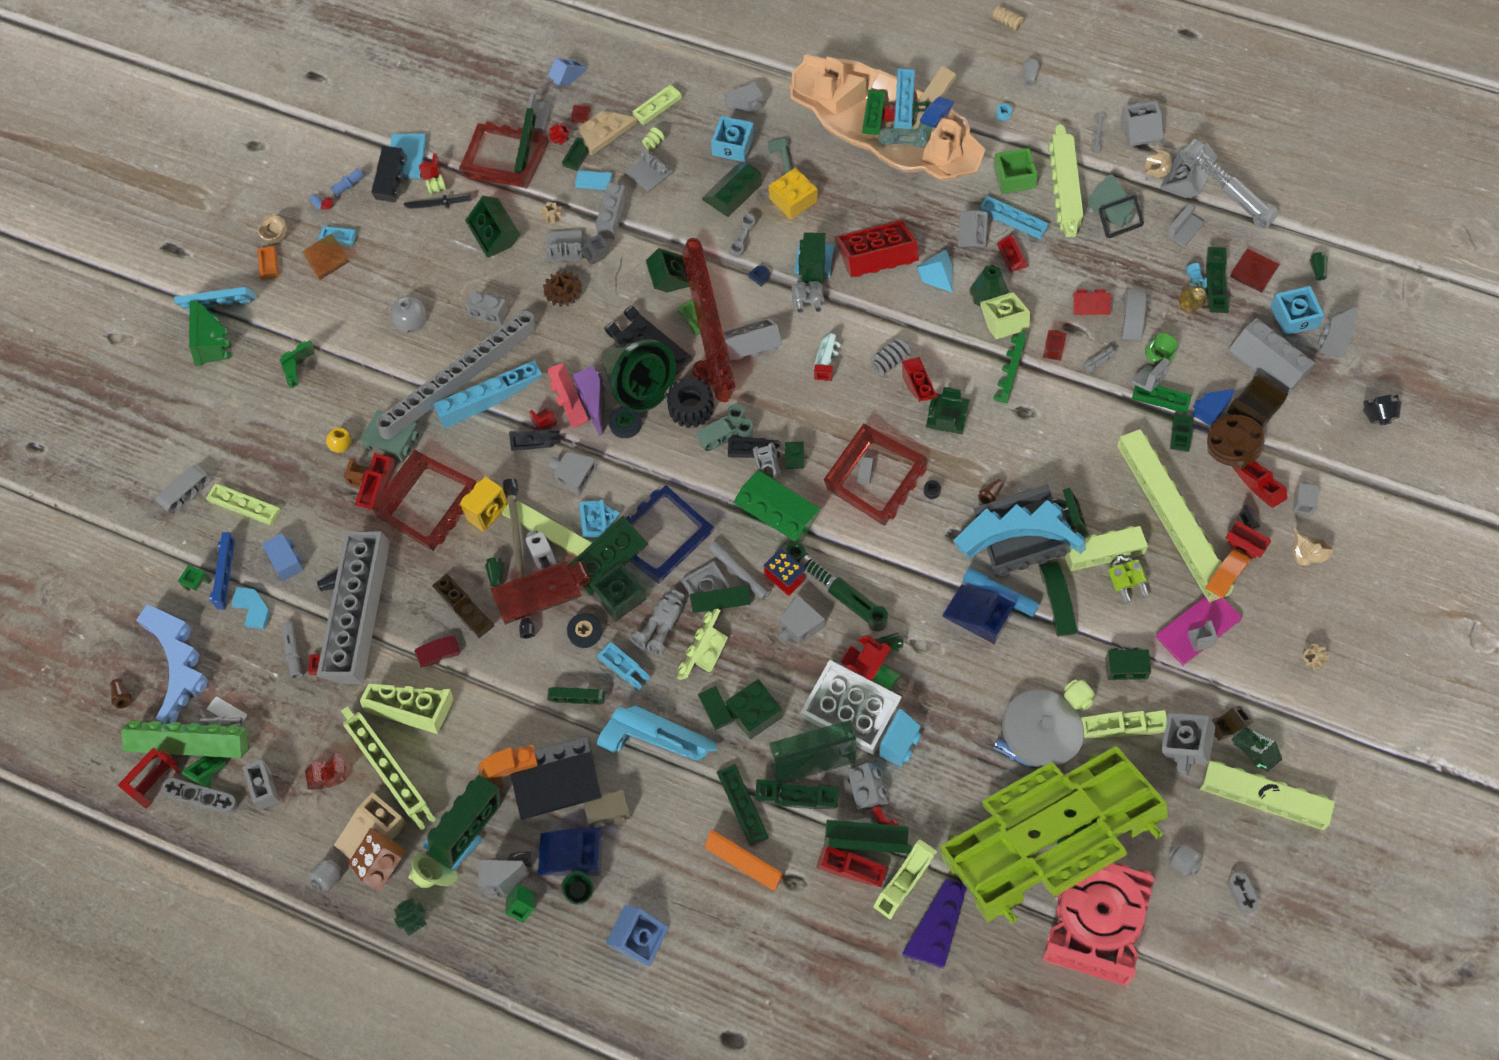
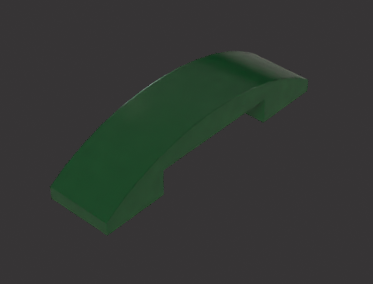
M1226 247L1207 248L1206 292L1210 313L1229 312L1228 295H1226Z
M1058 561L1039 564L1042 582L1045 583L1053 613L1052 620L1057 637L1076 634L1077 629L1072 602Z
M757 779L755 800L793 808L836 809L838 808L839 787L818 785L817 788L777 784V781Z

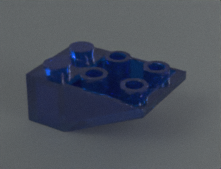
M961 584L942 617L995 645L1013 615L1016 604L998 594Z
M574 828L541 833L538 875L567 876L571 872L580 871L587 876H601L603 842L601 829Z

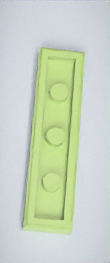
M217 483L214 484L206 497L207 501L271 526H273L281 512V509L277 506Z

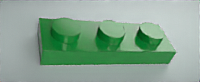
M868 90L862 134L879 135L885 98L884 91Z
M1135 385L1131 399L1187 414L1192 395L1158 385L1150 392Z

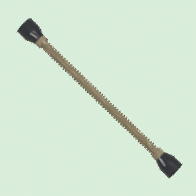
M506 479L502 483L503 491L509 503L522 613L520 615L519 633L520 638L529 639L535 637L536 634L528 609L516 506L519 490L518 481L516 479Z

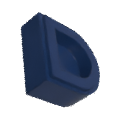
M757 266L748 273V277L762 287L769 280L770 272L765 266Z

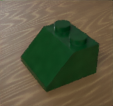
M658 248L645 260L654 289L668 293L694 285L685 256Z

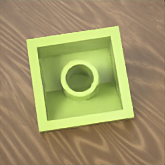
M1014 292L981 302L987 327L996 339L1029 329L1030 311Z

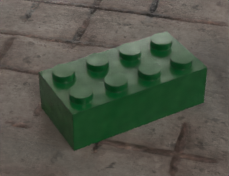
M480 775L468 783L466 791L462 796L459 795L455 799L453 807L449 812L446 811L442 815L440 823L436 828L433 827L427 835L431 858L451 870L500 808V794L497 785Z

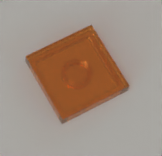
M332 233L302 251L320 280L350 262Z

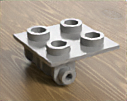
M643 150L640 153L642 159L625 171V174L649 192L673 173V171L648 150Z
M582 230L547 232V246H545L547 262L582 260Z

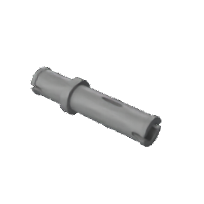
M284 622L281 624L286 650L285 662L289 667L290 678L299 679L303 674L300 666L301 655L298 654L293 622Z

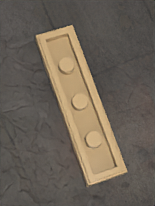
M942 65L918 102H925L928 99L931 104L939 96L943 97L957 77V74ZM919 106L918 110L925 109V106ZM918 112L915 123L912 119L911 130L917 134L924 126L920 122L924 112Z

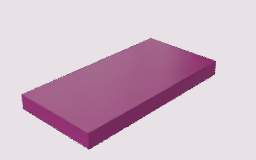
M1205 596L1156 634L1155 638L1184 666L1203 651H1193L1187 635L1188 631L1202 628L1207 621L1211 620L1219 638L1240 622L1243 617L1224 598L1209 603Z

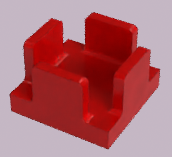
M869 635L859 636L857 640L864 645L861 653L853 646H848L840 662L843 664V667L872 681L891 648L885 643L879 644Z

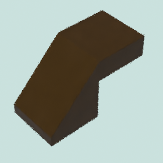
M1242 706L1232 707L1221 717L1211 719L1215 725L1214 736L1218 741L1229 738L1253 723Z

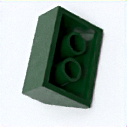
M748 163L736 165L702 197V200L726 217H729L762 185L761 172Z
M482 195L465 220L486 257L489 258L511 248L520 236L519 231L498 198Z

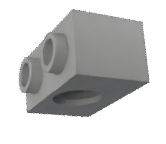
M262 759L242 767L253 804L263 810L280 803L270 768Z

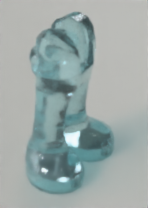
M920 122L915 130L884 127L879 131L878 141L886 146L903 144L925 148L927 125Z

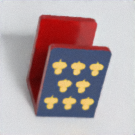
M782 548L764 564V576L787 596H790L805 581V577L802 576L805 568Z

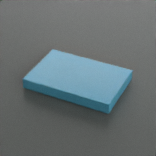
M392 134L390 147L402 148L407 155V164L403 168V178H421L419 164H422L424 160L425 134Z

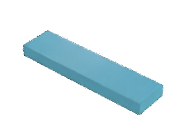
M898 68L894 128H912L915 69Z
M988 195L979 206L978 211L988 212V216L1040 240L1049 228V223Z

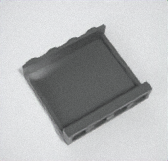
M1048 484L973 509L976 517L987 508L991 513L995 511L1002 519L1016 504L1021 508H1027L1033 514L1046 500L1052 504L1054 501ZM1041 536L1008 538L987 547L995 576H1006L1011 571L1017 569L1024 570L1036 563L1043 564L1048 559L1054 557L1061 558L1071 552L1068 543L1063 544L1057 540Z

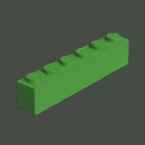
M132 720L121 729L123 752L148 753L152 748H155L158 752L164 750L167 754L242 758L248 751L247 728L239 727L238 725L224 727L218 724L204 726L199 723L185 725L179 722L165 724L160 721L146 723L140 720Z

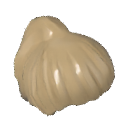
M1292 527L1295 536L1292 552L1293 559L1297 564L1308 566L1311 563H1322L1332 556L1333 548L1325 543L1323 539L1316 540L1311 536L1302 535L1295 527Z

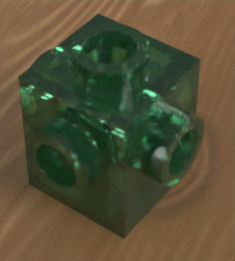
M413 898L402 901L394 909L397 916L394 918L395 923L399 929L403 928L408 936L427 925L423 916L426 913L420 902L416 904Z

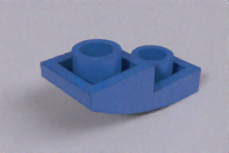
M940 96L936 98L921 116V124L936 128L943 116L947 117L954 101Z

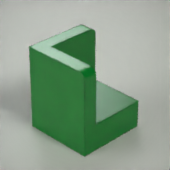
M188 565L178 582L187 591L190 589L197 591L202 582L210 584L211 580L205 572Z
M517 884L506 897L505 914L524 923L535 909V893Z

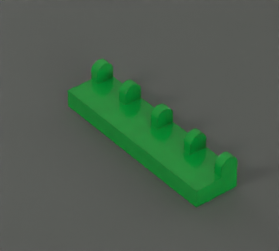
M1019 332L1018 337H1011L1010 342L1016 344L1014 351L1008 350L1006 353L1012 359L1010 366L1003 365L1002 371L1007 372L1005 381H998L997 385L1002 387L1003 390L1001 395H994L993 399L995 401L1008 403L1027 333Z

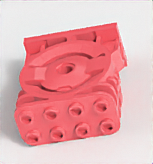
M1121 863L1117 865L1110 864L1059 894L1056 907L1058 925L1051 928L1042 960L1128 986L1135 977V966L1138 957L1133 944L1142 932L1155 878L1146 870H1132L1128 865ZM1096 881L1109 882L1115 887L1096 884L1088 887L1084 892L1073 889L1074 887L1082 889L1085 885ZM1124 896L1127 898L1131 906L1127 905ZM1097 906H1104L1107 914L1099 913ZM1066 909L1071 910V911H1074V912H1077V913H1078V917H1079L1081 923H1082L1089 931H1091V932H1093V933H1096V934H1099V935L1112 934V933L1116 932L1117 930H1119L1122 926H1123V927L1130 928V929H1133V930L1131 931V930H1126V929H1124L1122 932H1120V933H1118V934H1116V935H1113V936H1108V937L1097 936V935H1094V934L1090 933L1089 931H1087V930L1080 924V922L1078 921V919H1077V917H1076V914L1071 913V912L1067 911ZM1070 945L1075 950H1068V946ZM1114 956L1113 962L1101 959Z

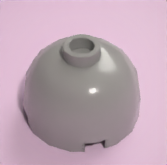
M411 296L401 297L391 307L390 316L394 327L401 332L418 331L427 321L425 307L417 298Z

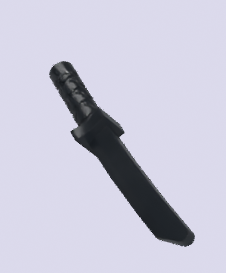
M471 194L447 198L446 195H443L441 199L405 202L404 206L409 209L441 205L449 208L450 204L472 201Z

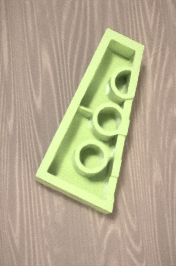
M368 684L360 699L364 712L435 734L439 733L454 701L451 689L434 690V688L426 687L425 689H414L411 686L398 688L394 685Z

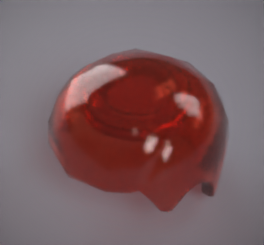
M710 359L699 360L692 368L693 378H699V381L704 380L706 385L708 384L709 386L718 381L722 374L720 365L712 364Z

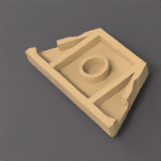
M601 111L581 125L579 133L589 149V154L592 156L635 126L638 120L634 116Z

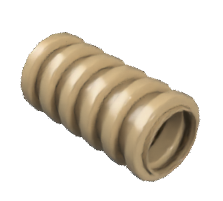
M1000 5L994 9L992 19L997 20V22L1001 21V24H1005L1011 29L1014 28L1015 31L1021 28L1024 21L1022 16L1019 17L1018 14L1006 10V8H1002Z

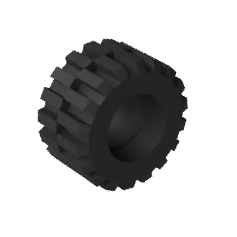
M687 377L686 380L682 378L679 379L680 382H674L673 387H670L669 393H667L668 411L675 423L678 422L679 426L686 425V428H690V426L695 428L698 427V424H705V420L709 421L710 415H713L714 412L713 393L710 386L706 385L704 380L699 381V378L696 377L694 379ZM687 399L699 400V403L694 406L682 405V402Z

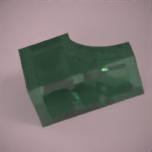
M1245 727L1232 738L1233 744L1241 749L1252 760L1254 765L1268 772L1283 759L1276 741L1248 727Z

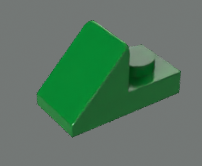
M203 756L184 769L182 775L204 787L210 788L211 777L226 766V760L221 757Z

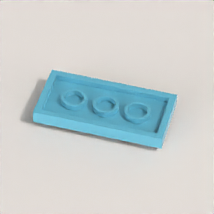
M247 287L174 297L175 304L182 309H187V311L190 308V301H197L206 309H212L216 307L215 305L232 306L234 302L247 304L251 303V300L256 299L255 292Z

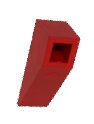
M920 357L902 361V376L913 396L919 402L937 398V394Z

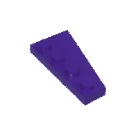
M949 879L945 880L902 956L944 969L966 890L965 884Z

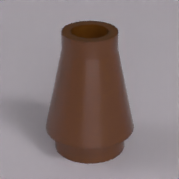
M995 478L979 491L978 498L983 504L996 501L1001 488L1004 486L1002 480Z
M114 679L110 683L111 703L118 709L126 708L131 704L132 696L121 679Z

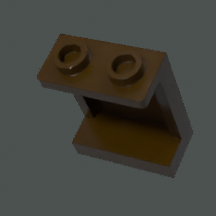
M1256 374L1251 384L1238 399L1235 398L1227 413L1252 418L1263 429L1285 403L1288 393L1281 387L1271 383L1267 378Z

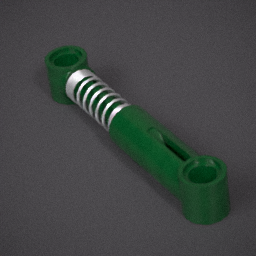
M793 542L787 546L786 553L803 566L806 573L814 576L815 580L818 579L819 583L822 582V585L828 589V593L866 621L872 630L882 631L886 628L888 612L884 607L874 604L841 577L837 578L834 575H830V572H826V569H823L822 566L814 562V559L812 560L808 556L809 554L805 552V548L801 543ZM793 553L800 554L798 557L792 556ZM879 616L882 620L876 621L873 618Z

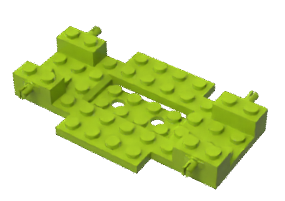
M1117 746L1099 756L1095 754L1090 755L1088 762L1065 775L1051 761L984 799L982 805L991 817L958 836L952 833V836H948L950 841L939 846L943 862L953 875L957 873L973 895L975 905L987 923L1001 915H1005L1010 924L1016 922L1018 918L1012 909L1024 902V891L1040 882L1043 883L1054 898L1126 856V849L1117 839L1122 834L1128 832L1134 838L1142 832L1149 830L1156 839L1163 835V832L1156 825L1168 818L1166 801ZM1071 809L1076 811L1077 814L1072 818H1068L1064 813ZM1098 818L1096 823L1083 829L1082 831L1064 840L1063 842L1052 847L1051 849L1045 851L1035 858H1027L1029 856H1035L1039 850L1045 848L1046 846L1054 845L1058 839L1064 837L1065 835L1073 834L1074 830H1076L1077 828L1083 825H1088L1092 822L1093 819ZM1032 830H1037L1041 833L1036 839L1030 838L1028 834Z

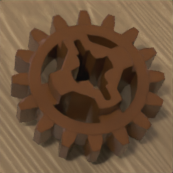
M564 270L560 274L559 271H556L557 275L550 274L551 279H545L546 284H543V292L547 301H552L553 305L559 303V307H562L565 303L566 306H569V302L575 303V298H580L579 293H582L581 281L577 275L573 276V272L566 274V270Z

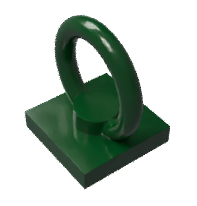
M1070 487L1064 489L1065 500L1053 498L1054 503L1063 508L1064 516L1072 532L1076 528L1083 537L1089 535L1078 499Z

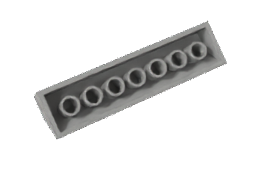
M381 531L345 533L317 676L343 684L364 683L390 541Z

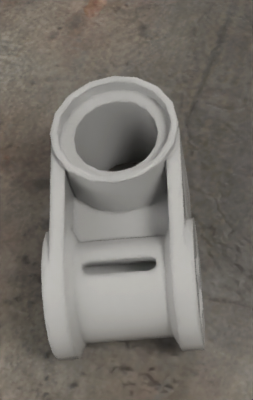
M769 443L768 446L761 448L754 447L753 453L758 469L768 475L767 468L771 467L773 475L769 477L773 479L778 478L781 470L774 444Z

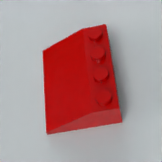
M902 220L835 236L846 270L851 277H860L863 274L877 273L883 269H893L899 265H909L919 261L917 240Z

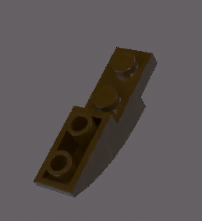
M448 574L432 585L451 610L478 638L494 627L492 621L473 603L464 590Z

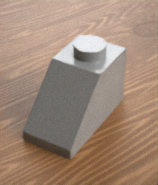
M753 82L725 93V105L728 108L750 113L764 107V96L757 84Z

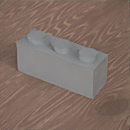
M607 183L596 221L597 234H601L603 238L615 239L627 198L624 184Z

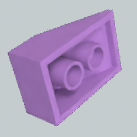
M591 366L573 374L577 393L600 436L603 434L605 402L603 392L606 390L601 373L599 371L596 372L594 367Z

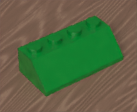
M757 470L741 487L733 503L794 542H803L821 508L760 470Z

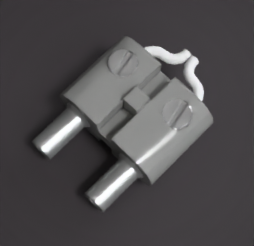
M811 281L807 283L809 285H805V282L794 283L791 287L793 304L797 306V312L802 313L806 303L815 306V311L820 312L822 310L821 305L824 303L822 283L818 281Z

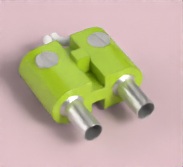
M1122 555L1118 556L1112 568L1107 570L1115 591L1121 593L1124 603L1131 602L1127 592L1131 587L1138 586L1142 597H1148L1149 593L1145 586L1148 580L1140 560L1124 558ZM1120 558H1121L1123 561H1130V562H1127V563L1124 564V565H1123V564H1120V565L1115 566L1116 564H1118V563L1120 562Z

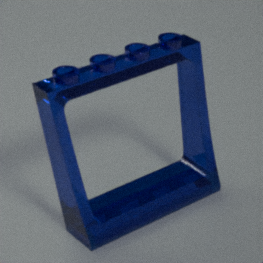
M667 485L661 490H654L650 495L651 499L647 503L643 501L636 508L638 511L634 515L629 514L626 517L633 526L662 498L666 497L700 528L659 568L652 567L637 555L630 561L658 584L711 535L714 529L713 525L692 509Z

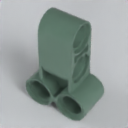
M732 404L728 408L727 416L701 428L696 433L705 451H711L727 443L729 437L753 438L752 421L745 418L744 408L740 404Z

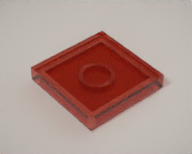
M1247 248L1230 277L1263 293L1280 264Z

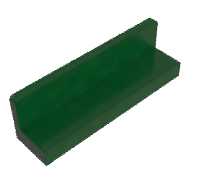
M839 820L826 821L824 845L827 847L908 854L911 853L912 845L908 844L909 828L907 826Z

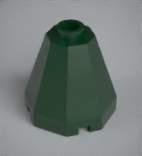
M990 265L986 266L976 277L969 292L973 297L974 304L981 307L982 301L1008 294L1009 290L1000 268Z

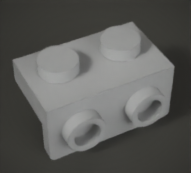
M866 763L848 771L857 810L863 811L878 804H888L887 790L883 786L881 779L882 771L877 765Z

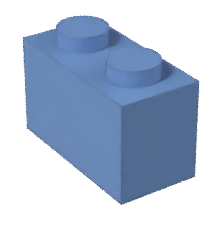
M281 533L262 543L282 581L303 570L300 564L303 560L298 552L294 553L293 548H295V545L290 537L286 539L284 534Z

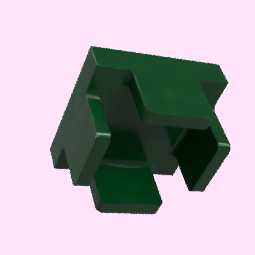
M944 387L942 394L936 393L937 398L931 399L926 428L963 435L970 399L961 398L962 390Z

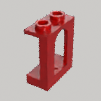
M152 748L117 786L147 809L152 802L144 794L169 767L179 774L181 771L176 767L178 763L164 750L158 752L155 748ZM159 757L157 765L135 788L131 786L130 783L153 759Z

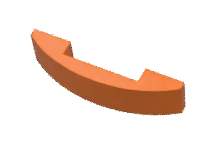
M1234 548L1212 576L1205 589L1223 599L1235 580L1246 569L1253 558L1245 554L1244 551Z

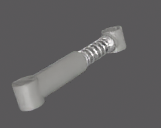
M1191 140L1180 153L1182 160L1187 164L1195 163L1197 166H1201V169L1204 168L1205 172L1209 173V176H1213L1212 179L1215 178L1216 182L1220 183L1221 190L1253 217L1256 226L1262 229L1268 228L1278 216V210L1271 204H1265L1235 176L1231 177L1228 173H1224V169L1221 170L1220 166H1216L1217 163L1214 164L1213 160H1209L1210 157L1204 153L1205 146L1201 141Z

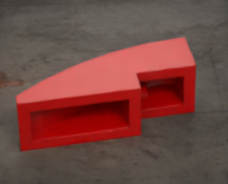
M374 453L369 470H365L355 506L374 510L389 482L396 463L395 459Z
M1253 461L1243 469L1233 468L1243 482L1271 508L1288 499L1287 488L1273 479V473L1258 462Z
M827 846L822 848L816 867L828 873L876 887H882L887 867L854 853H845Z

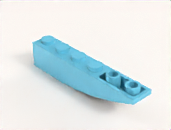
M534 360L433 403L436 414L445 429L510 398L542 377V373Z

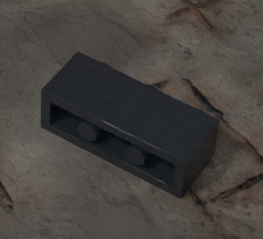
M382 145L371 191L375 200L396 202V198L399 197V185L404 177L403 168L407 164V155L402 148Z

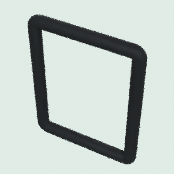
M1136 195L1099 208L1100 218L1107 238H1112L1144 225ZM1134 199L1140 224L1109 235L1102 210Z

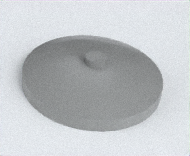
M1030 690L1021 693L1008 705L1002 719V730L1007 745L1018 758L1034 767L1041 768L1051 761L1057 767L1067 764L1078 753L1083 742V725L1077 711L1063 697L1050 691Z

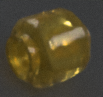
M1190 286L1179 295L1180 307L1187 312H1194L1206 303V294L1199 286Z

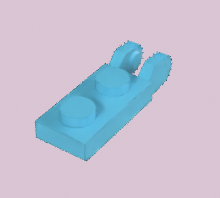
M609 642L597 655L601 662L623 680L628 681L637 690H640L642 686L632 677L635 673L645 681L650 679V676L640 668L639 664L612 642Z

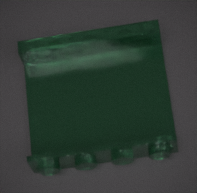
M844 721L770 742L769 745L774 758V763L771 764L777 784L787 783L855 763L857 739L851 721Z

